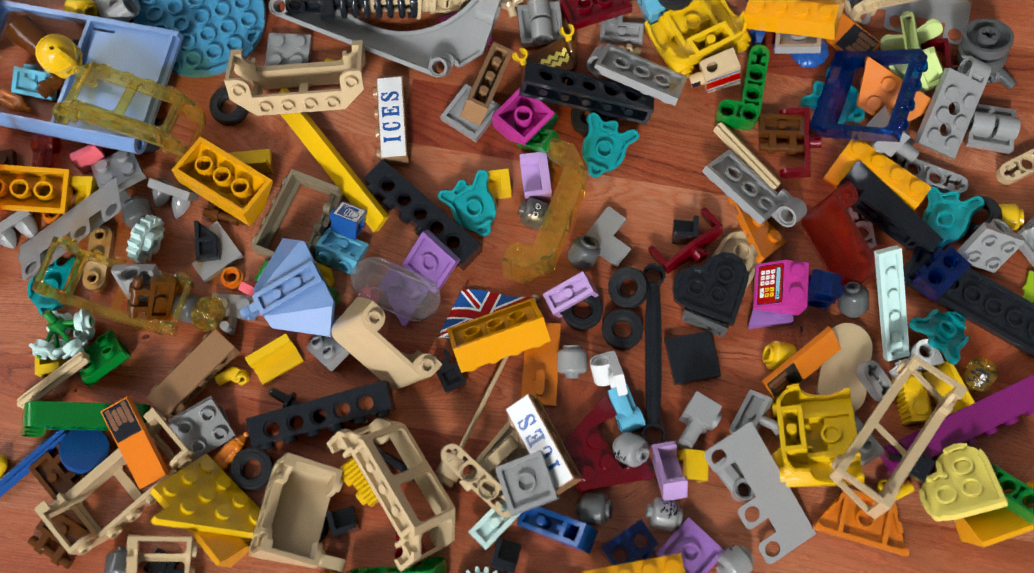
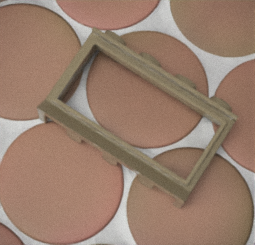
M291 169L289 175H286L283 180L279 194L273 199L270 212L264 216L259 233L253 237L251 248L257 255L271 259L274 251L269 250L299 189L303 185L331 196L329 202L324 204L323 213L319 221L314 224L313 233L309 241L306 242L313 258H315V245L328 227L330 228L331 221L329 220L330 213L345 198L340 187Z

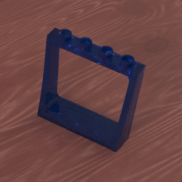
M922 49L836 51L809 126L818 134H822V138L900 142L903 131H906L909 127L907 120L909 112L915 109V94L922 88L920 79L922 73L928 69V56ZM867 56L882 66L908 64L889 123L884 128L838 124L857 69L865 67L864 62Z

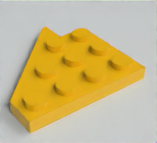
M207 453L154 486L150 492L165 508L151 520L155 525L250 539L253 537L260 508Z

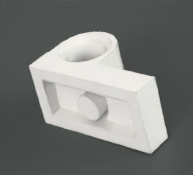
M923 339L909 349V359L916 354L934 367L944 363L940 351L929 346V339ZM919 348L926 351L927 357H923L920 354ZM902 360L896 362V367L889 371L892 380L898 376L899 372L896 369ZM920 365L916 368L918 372L926 371Z
M614 350L596 355L590 359L592 376L596 385H610L611 388H616L618 396L628 394L624 374Z

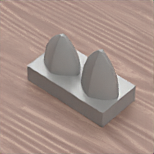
M149 178L147 187L153 188L152 196L157 207L164 205L172 195V210L176 219L187 211L191 201L198 200L199 195L189 188L161 178Z
M17 211L1 221L0 245L7 248H16L17 237L14 228L29 238L38 234L37 223L33 217L35 215L34 212Z

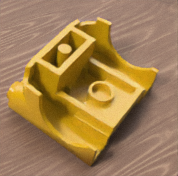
M692 0L689 6L682 10L664 12L659 17L658 22L649 25L648 21L644 22V33L667 67L687 77L693 74V65L728 48H734L735 51L743 52L750 46L749 43L751 41L745 21V12H741L740 16L735 15L725 0Z
M799 383L786 386L787 389L781 393L780 397L776 398V402L772 403L773 416L778 417L781 452L784 461V467L779 468L781 483L786 482L787 487L838 486L829 477L834 470L830 466L839 454L841 456L845 454L857 436L850 388H844L839 392L828 395H813L804 392L800 388ZM859 450L846 472L865 485ZM841 479L846 485H853L846 479Z

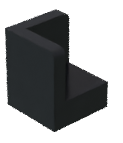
M694 215L692 221H673L672 244L687 245L698 237L699 216Z
M354 506L335 512H326L332 536L338 538L361 530Z
M498 537L490 567L515 573L522 548L521 544Z

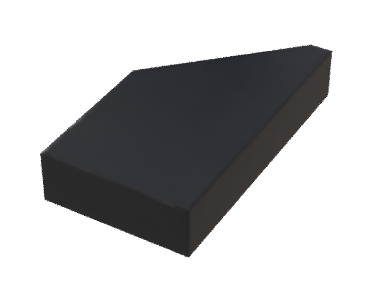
M194 221L196 261L221 260L220 238L199 221Z

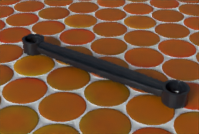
M652 263L644 268L643 273L645 274L648 270H656L660 273L661 280L657 283L649 282L650 292L646 299L645 396L647 425L642 430L641 437L646 439L645 432L650 428H656L662 434L659 443H664L666 431L660 425L662 384L660 286L663 284L666 274L662 266ZM648 442L649 448L652 449L653 444Z

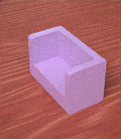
M547 153L520 154L525 203L529 198H535L543 202L552 201Z
M583 271L543 294L552 314L558 318L563 316L562 312L587 297L592 295L596 298L599 296L591 278Z
M676 442L653 444L652 463L662 499L670 501L687 498L688 481L681 472L677 458Z

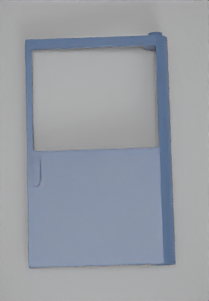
M0 0V36L10 11L85 24L78 43V47L83 53L82 69L65 79L51 121L48 122L0 112V126L134 154H142L147 146L184 36L179 31Z

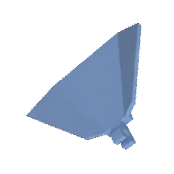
M282 238L254 287V295L252 297L255 302L239 310L242 317L251 321L260 313L273 329L332 337L331 330L335 301L306 242Z

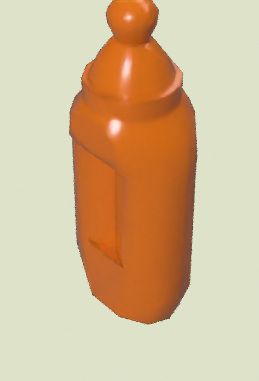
M7 89L0 90L1 105L17 112L32 111V108L28 107L23 97Z
M245 431L243 435L229 440L214 456L213 461L223 471L231 465L234 457L243 450L249 433Z

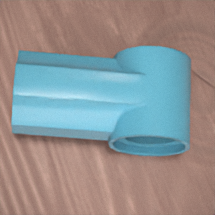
M627 384L628 394L618 396L616 388L608 390L610 400L617 413L615 415L616 421L622 434L633 432L646 426L639 407H636Z

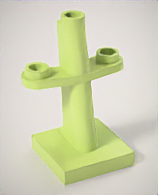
M905 11L900 16L903 34L883 36L880 40V49L886 53L906 50V56L889 61L890 71L923 93L937 87L943 73V67L935 47L922 50L921 44L939 36L943 31V26L939 20L930 19L917 29L915 14L912 11Z

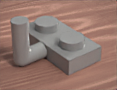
M212 293L209 316L212 318H227L228 321L220 323V328L227 335L232 336L236 332L237 319L248 320L242 317L239 310L255 301L252 296Z
M750 389L729 428V432L732 434L751 421L757 432L762 425L771 429L775 436L780 438L778 422L766 417L773 403L772 398Z

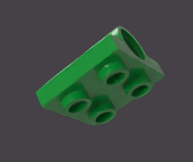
M112 329L106 334L100 335L94 343L84 348L85 353L90 355V362L79 370L80 376L88 387L93 386L108 375L112 369H116L132 356Z

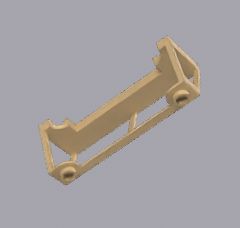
M916 354L909 360L905 358L896 369L899 374L845 454L843 456L839 454L830 466L834 470L829 477L863 511L874 519L892 507L897 499L895 496L899 493L898 489L945 417L953 410L955 401L961 400L968 390ZM920 365L952 386L953 389L942 397L916 368ZM913 374L938 400V405L906 451L879 424V421L909 376ZM874 428L903 456L879 494L846 472ZM841 479H846L873 498L874 502L868 507Z

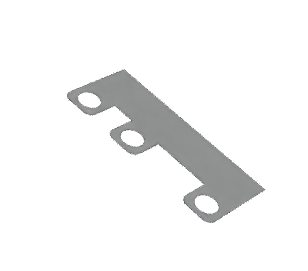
M852 0L850 2L852 9L863 0ZM918 0L881 8L886 10L884 27L887 30L902 32V27H892L889 24V19L892 16L900 17L905 11H912L915 17L929 20L937 19L945 23L943 38H948L950 44L959 45L961 39L958 41L951 40L948 37V31L950 29H958L961 34L963 33V29L969 22L972 2L963 0ZM869 13L866 14V17L862 19V22L860 24L869 23Z
M116 177L19 247L23 280H26L40 269V253L70 232L72 244H76L86 237L91 230L89 218L101 210L102 219L106 222L121 211L122 205ZM112 204H117L116 211L112 215L107 216L106 210ZM86 226L85 233L80 238H75L76 231L80 227ZM36 261L37 266L34 271L26 274L27 266L31 262Z
M125 189L119 192L122 209L129 204H124V202L131 199ZM112 204L106 210L107 216L112 215L116 211L117 204ZM101 210L89 218L91 229L89 234L105 223L102 219ZM82 226L76 231L75 238H80L85 233L86 226ZM70 232L40 253L41 267L29 277V280L33 279L76 245L71 242ZM19 253L18 256H17V258H18V260H19L20 263H21L20 253ZM36 261L31 262L27 266L26 274L34 271L37 266Z
M751 421L705 452V459L714 472H720L736 462L756 497L738 510V515L745 527L753 529L769 518L776 532L759 544V551L768 564L775 563L816 534L812 530V525L790 487L786 486V482L781 483L779 468ZM721 449L726 453L727 458L724 464L715 465L712 462L711 456L715 450ZM750 506L757 507L760 512L759 518L754 522H749L745 518V511ZM771 541L777 542L780 546V552L775 557H770L765 552L766 545Z

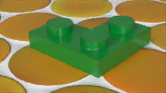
M555 113L525 145L516 144L521 149L547 153L554 147L556 140L559 138L556 131L552 130L554 124L559 119L557 114Z

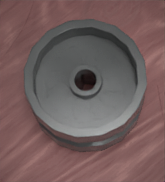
M977 19L968 23L963 29L961 42L957 49L956 59L958 64L965 57L973 56L991 66L990 74L1002 70L1006 65L1009 51L1014 42V33L1005 23L995 19Z

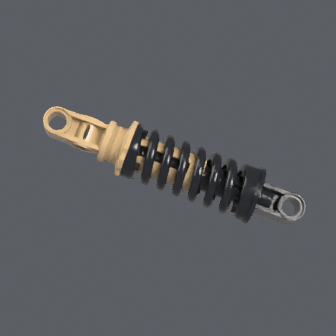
M285 0V9L291 14L319 13L321 20L335 19L337 9H340L343 19L348 18L349 9H352L353 18L355 19L360 17V9H362L367 19L371 18V12H376L377 18H382L383 12H387L388 18H393L394 12H399V17L405 18V12H408V18L420 19L422 12H429L430 14H435V12H459L471 0Z

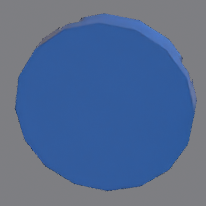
M71 430L63 437L59 444L60 460L69 471L77 474L90 473L109 456L110 452L107 436L100 430Z

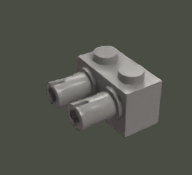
M884 106L866 125L869 132L868 137L873 142L872 147L880 154L886 153L892 157L897 152L910 162L914 161L918 157L919 151L913 147L915 142L910 138L911 136L902 117L887 106Z
M696 391L679 418L681 422L685 423L686 428L677 445L683 449H690L700 434L704 435L708 430L712 431L714 427L716 428L723 416L719 413L722 406Z

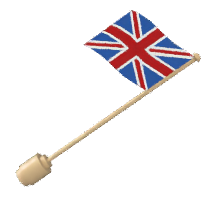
M462 290L437 338H449L447 328L532 298L536 302L540 300V297L537 294H533L531 297H515L484 290ZM508 357L502 359L459 445V447H461L462 449L464 448ZM451 450L450 453L446 452L448 455L446 460L453 459L458 463V465L454 466L458 470L464 460H460L456 456L457 451ZM441 460L435 474H437L436 476L441 484L452 488L453 484L457 483L459 477Z

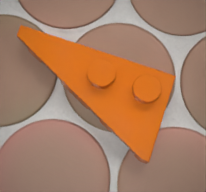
M727 196L730 205L735 204L739 213L736 218L747 237L748 244L755 246L758 253L756 260L759 264L787 243L767 220L759 225L737 203Z

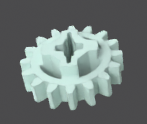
M147 214L145 218L142 217L140 219V224H135L130 233L131 238L127 241L128 247L126 251L129 252L127 257L130 260L139 264H145L147 260H151L152 254H156L159 251L165 230L162 219Z

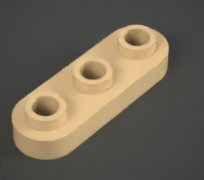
M101 225L89 237L82 282L92 292L104 290L109 281L115 234L107 226ZM104 233L103 237L98 239V236ZM100 254L99 259L95 260V256ZM96 276V280L91 282L92 277Z

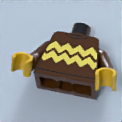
M568 24L570 29L568 34L564 33L563 26L559 29L560 34L566 40L563 41L561 38L528 55L525 48H519L522 57L520 59L517 53L514 52L512 54L513 60L520 62L522 72L526 61L574 72L578 64V51L575 39L571 37L574 33L573 25Z

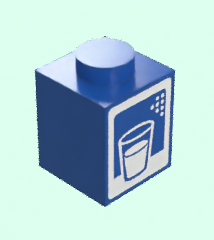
M342 201L330 213V231L355 240L365 228L367 210Z

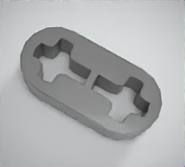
M872 360L858 364L856 369L858 379L875 401L880 402L892 385V382L877 362Z

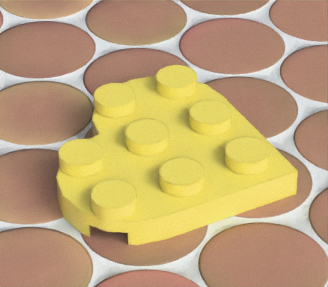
M967 443L952 444L944 448L943 454L936 461L937 472L929 475L926 478L927 481L919 490L923 508L936 521L956 520L1008 506L988 457L981 449L978 450L975 447L967 446Z

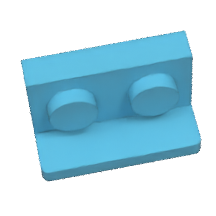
M23 63V67L14 66L11 92L45 99L35 89L38 87L37 83L39 81L48 79L52 73L48 74L44 69L39 70L37 65ZM57 91L52 98L48 97L47 100H56Z
M328 227L315 245V260L336 268L343 273L356 276L358 264L368 252L369 244L330 231L331 228Z

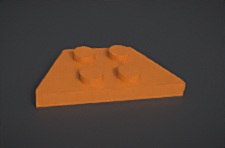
M869 56L865 58L864 73L861 77L860 92L856 101L858 107L874 117L884 106H887L901 116L905 124L926 113L931 98Z
M851 489L868 507L874 502V499L864 492ZM842 491L812 527V530L904 557L909 556V549L906 548L902 535L904 533L903 527L898 519L896 502L888 511L874 519Z

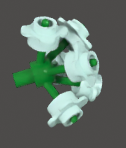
M81 308L79 312L74 314V318L70 313L60 314L50 309L43 312L42 316L48 322L46 325L48 334L45 340L36 339L34 344L29 343L28 346L32 348L34 356L38 359H47L49 357L51 360L67 359L70 356L72 358L80 351L85 352L83 347L88 344L87 340H91L95 334V320L91 311ZM71 329L74 330L73 335L76 338L72 341L67 335Z

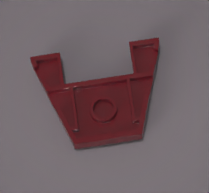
M607 396L599 401L563 441L583 480L575 484L579 492L603 489L621 484H631L638 481H648L654 477L646 462H643L638 467L627 466L622 469L597 426L617 415Z

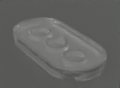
M380 257L365 258L353 268L351 283L357 296L373 300L383 309L412 321H421L433 316L439 308L441 301L439 288L431 279Z

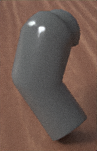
M1003 68L994 74H990L987 81L988 84L1001 82L1008 90L1017 83Z

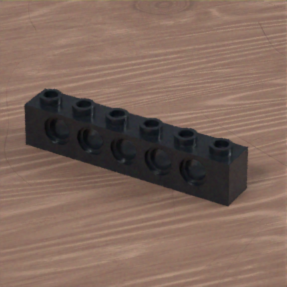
M526 61L521 75L520 96L647 125L654 111L653 96L642 94L639 90L619 82Z
M383 159L364 177L367 184L366 188L374 197L378 195L383 199L381 202L390 211L394 209L398 213V218L404 224L408 225L410 223L415 228L414 232L419 237L425 230H429L432 233L433 229L440 227L443 228L441 233L432 234L446 247L454 241L460 243L457 248H449L461 259L455 268L460 267L464 271L482 252L481 244ZM389 185L395 186L391 191L384 190ZM404 199L411 200L407 205L400 204ZM420 213L427 214L422 220L416 219V216Z
M383 380L246 418L251 446L258 447L263 451L275 448L274 443L281 441L284 444L297 442L298 437L306 435L307 438L321 435V430L330 429V432L344 429V424L353 422V425L368 422V417L376 416L377 419L388 417L391 415L390 411L396 410L390 382ZM371 397L373 399V406L371 409L365 410L363 402L366 398ZM344 404H348L350 412L347 416L343 417L340 409ZM325 410L327 418L324 422L320 423L317 419L318 413ZM301 416L303 418V426L300 429H296L295 420ZM275 423H278L280 425V432L274 436L272 427Z

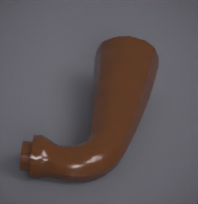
M20 15L13 19L6 30L7 37L11 42L35 57V49L38 42L47 35L27 15ZM52 73L48 79L39 81L37 83L38 87L35 90L45 99L48 97L52 98L55 92L63 87L65 79Z

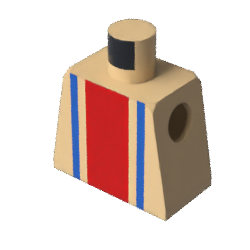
M730 48L700 61V72L688 76L692 88L704 84L706 92L710 93L739 85L741 66L734 48Z

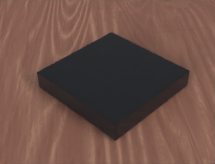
M711 331L664 339L674 385L721 376Z

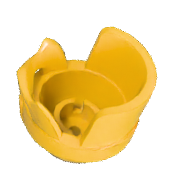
M49 34L38 42L35 49L36 58L48 74L53 73L67 79L82 69L83 53L68 37L62 34Z

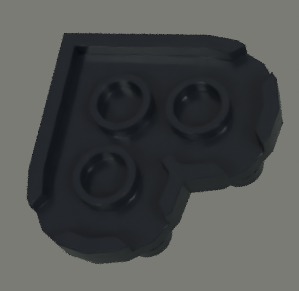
M722 252L721 254L714 255L707 260L704 266L692 265V267L678 272L673 281V300L684 309L686 308L733 326L748 284L749 271H747L742 259L733 253Z

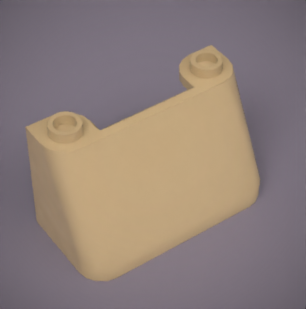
M358 296L332 326V337L381 381L386 380L390 382L392 389H400L431 377L442 365L438 359L429 353H422L419 350H416L413 354L399 352L380 335L378 331L385 322V313L373 300Z
M286 453L277 460L270 474L250 544L249 556L310 568L318 567L323 562L325 550L322 549V544L319 543L326 512L330 497L335 492L339 493L342 488L343 479L341 475L343 470L291 453Z

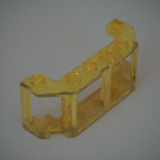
M95 62L75 67V81L65 100L55 103L52 109L57 123L67 126L70 120L76 124L79 119L160 146L165 154L168 151L177 154L175 158L177 163L200 137L206 124L205 111L172 86L166 87L157 84L151 79H143L130 72H122L113 69L109 65H101ZM100 79L126 89L116 108L111 111L78 100L77 98L84 85L93 88L97 87ZM136 92L173 104L161 126H155L125 115ZM181 112H183L187 119L199 123L188 147L171 134Z
M552 137L547 150L548 157L550 158L548 168L555 169L554 182H557L558 185L533 247L520 242H514L507 247L502 258L503 276L523 284H527L532 279L541 275H548L555 271L586 192L588 172L574 144Z
M53 236L31 288L41 296L60 301V304L77 310L85 308L86 311H91L94 315L148 332L176 336L178 331L177 323L190 289H194L195 286L193 280L190 279L191 276L182 272H177L175 275L159 270L163 277H175L174 298L178 290L184 288L171 322L157 319L146 320L145 317L139 315L133 319L128 317V312L121 310L126 296L120 286L111 306L73 295L88 261L113 267L114 264H127V261L117 256H113V259L105 257L104 253L91 249L90 252L82 250L76 244L77 240L71 237L63 236L59 238ZM57 246L76 255V260L63 290L43 282Z

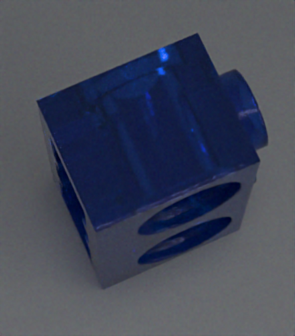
M951 245L944 251L939 248L930 257L933 262L929 266L924 263L914 273L917 278L912 284L932 302L938 299L972 265ZM944 261H947L951 268L946 267ZM928 276L933 277L936 284L931 283Z
M813 269L808 275L807 306L826 310L831 304H834L836 299L840 298L843 293L842 275Z
M640 519L600 547V550L610 565L615 566L634 562L641 556L646 560L656 553L654 547L658 545V542L643 520ZM640 534L646 538L647 544L644 548L635 546L634 537ZM621 548L626 552L627 558L625 562L619 563L614 559L613 553L615 549Z

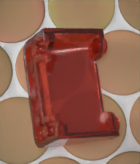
M851 181L836 188L809 210L801 220L803 231L838 290L849 282H858L866 286L877 281L874 251L887 248L885 245H878L870 249L847 211L858 200L857 190Z

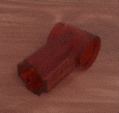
M33 134L30 142L33 151L32 167L54 168L55 154H58L61 149L60 138Z

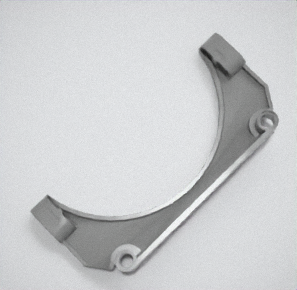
M271 0L269 8L275 16L348 44H352V41L363 40L366 51L434 77H445L451 73L454 64L457 67H463L485 53L504 0H471L461 11L446 21L415 31L386 30L373 26L360 18H353L351 12H348V18L343 19L340 9H337L335 19L321 20L319 13L291 14L286 9L282 12L280 4L282 1L285 3V0ZM439 61L443 62L445 66L442 73H439L436 68Z

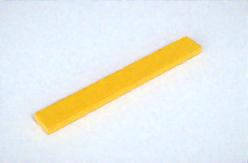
M282 88L279 93H289L290 91L287 88ZM307 112L280 114L333 182L340 187L348 201L356 207L367 210L365 222L373 232L379 231L389 218V215Z

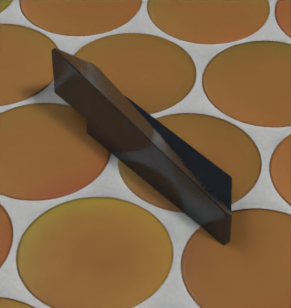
M858 160L837 185L839 190L856 199L850 206L852 209L903 247L915 249L917 246H922L929 252H932L941 241V236L861 161Z

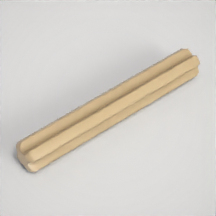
M723 122L715 126L714 133L772 189L776 190L781 185V181Z
M84 351L77 353L17 399V406L24 409L25 402L40 400L90 362V355Z

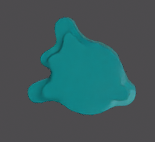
M835 66L828 67L825 72L827 83L824 84L816 81L812 87V94L802 97L800 101L801 107H809V109L818 112L827 121L836 124L859 123L865 117L864 110L856 105L859 92L841 78L839 70Z
M592 112L587 116L588 133L583 140L581 153L587 165L589 176L598 178L603 173L612 171L622 163L628 146L639 139V133L635 129L619 133L617 121L605 122L601 120L597 113Z
M479 170L472 185H469L466 180L461 179L453 190H441L438 193V199L451 208L453 217L461 227L485 237L492 232V224L497 213V203L488 187L489 172Z
M931 186L932 188L926 195L928 205L923 212L922 219L941 236V241L935 249H941L946 244L959 240L967 233L973 215L985 206L982 197L975 196L966 201H960V193L958 191L942 193L937 187Z
M73 257L63 266H60V261L57 259L33 279L29 280L27 285L28 298L38 308L41 316L48 309L58 311L70 302L75 291V277L83 267L82 260Z
M935 309L924 318H913L909 322L910 328L915 332L924 333L929 338L928 344L930 347L940 350L950 364L955 365L960 361V350L969 340V336L965 337L963 332L966 329L965 317L947 311L945 314L938 313L939 309Z

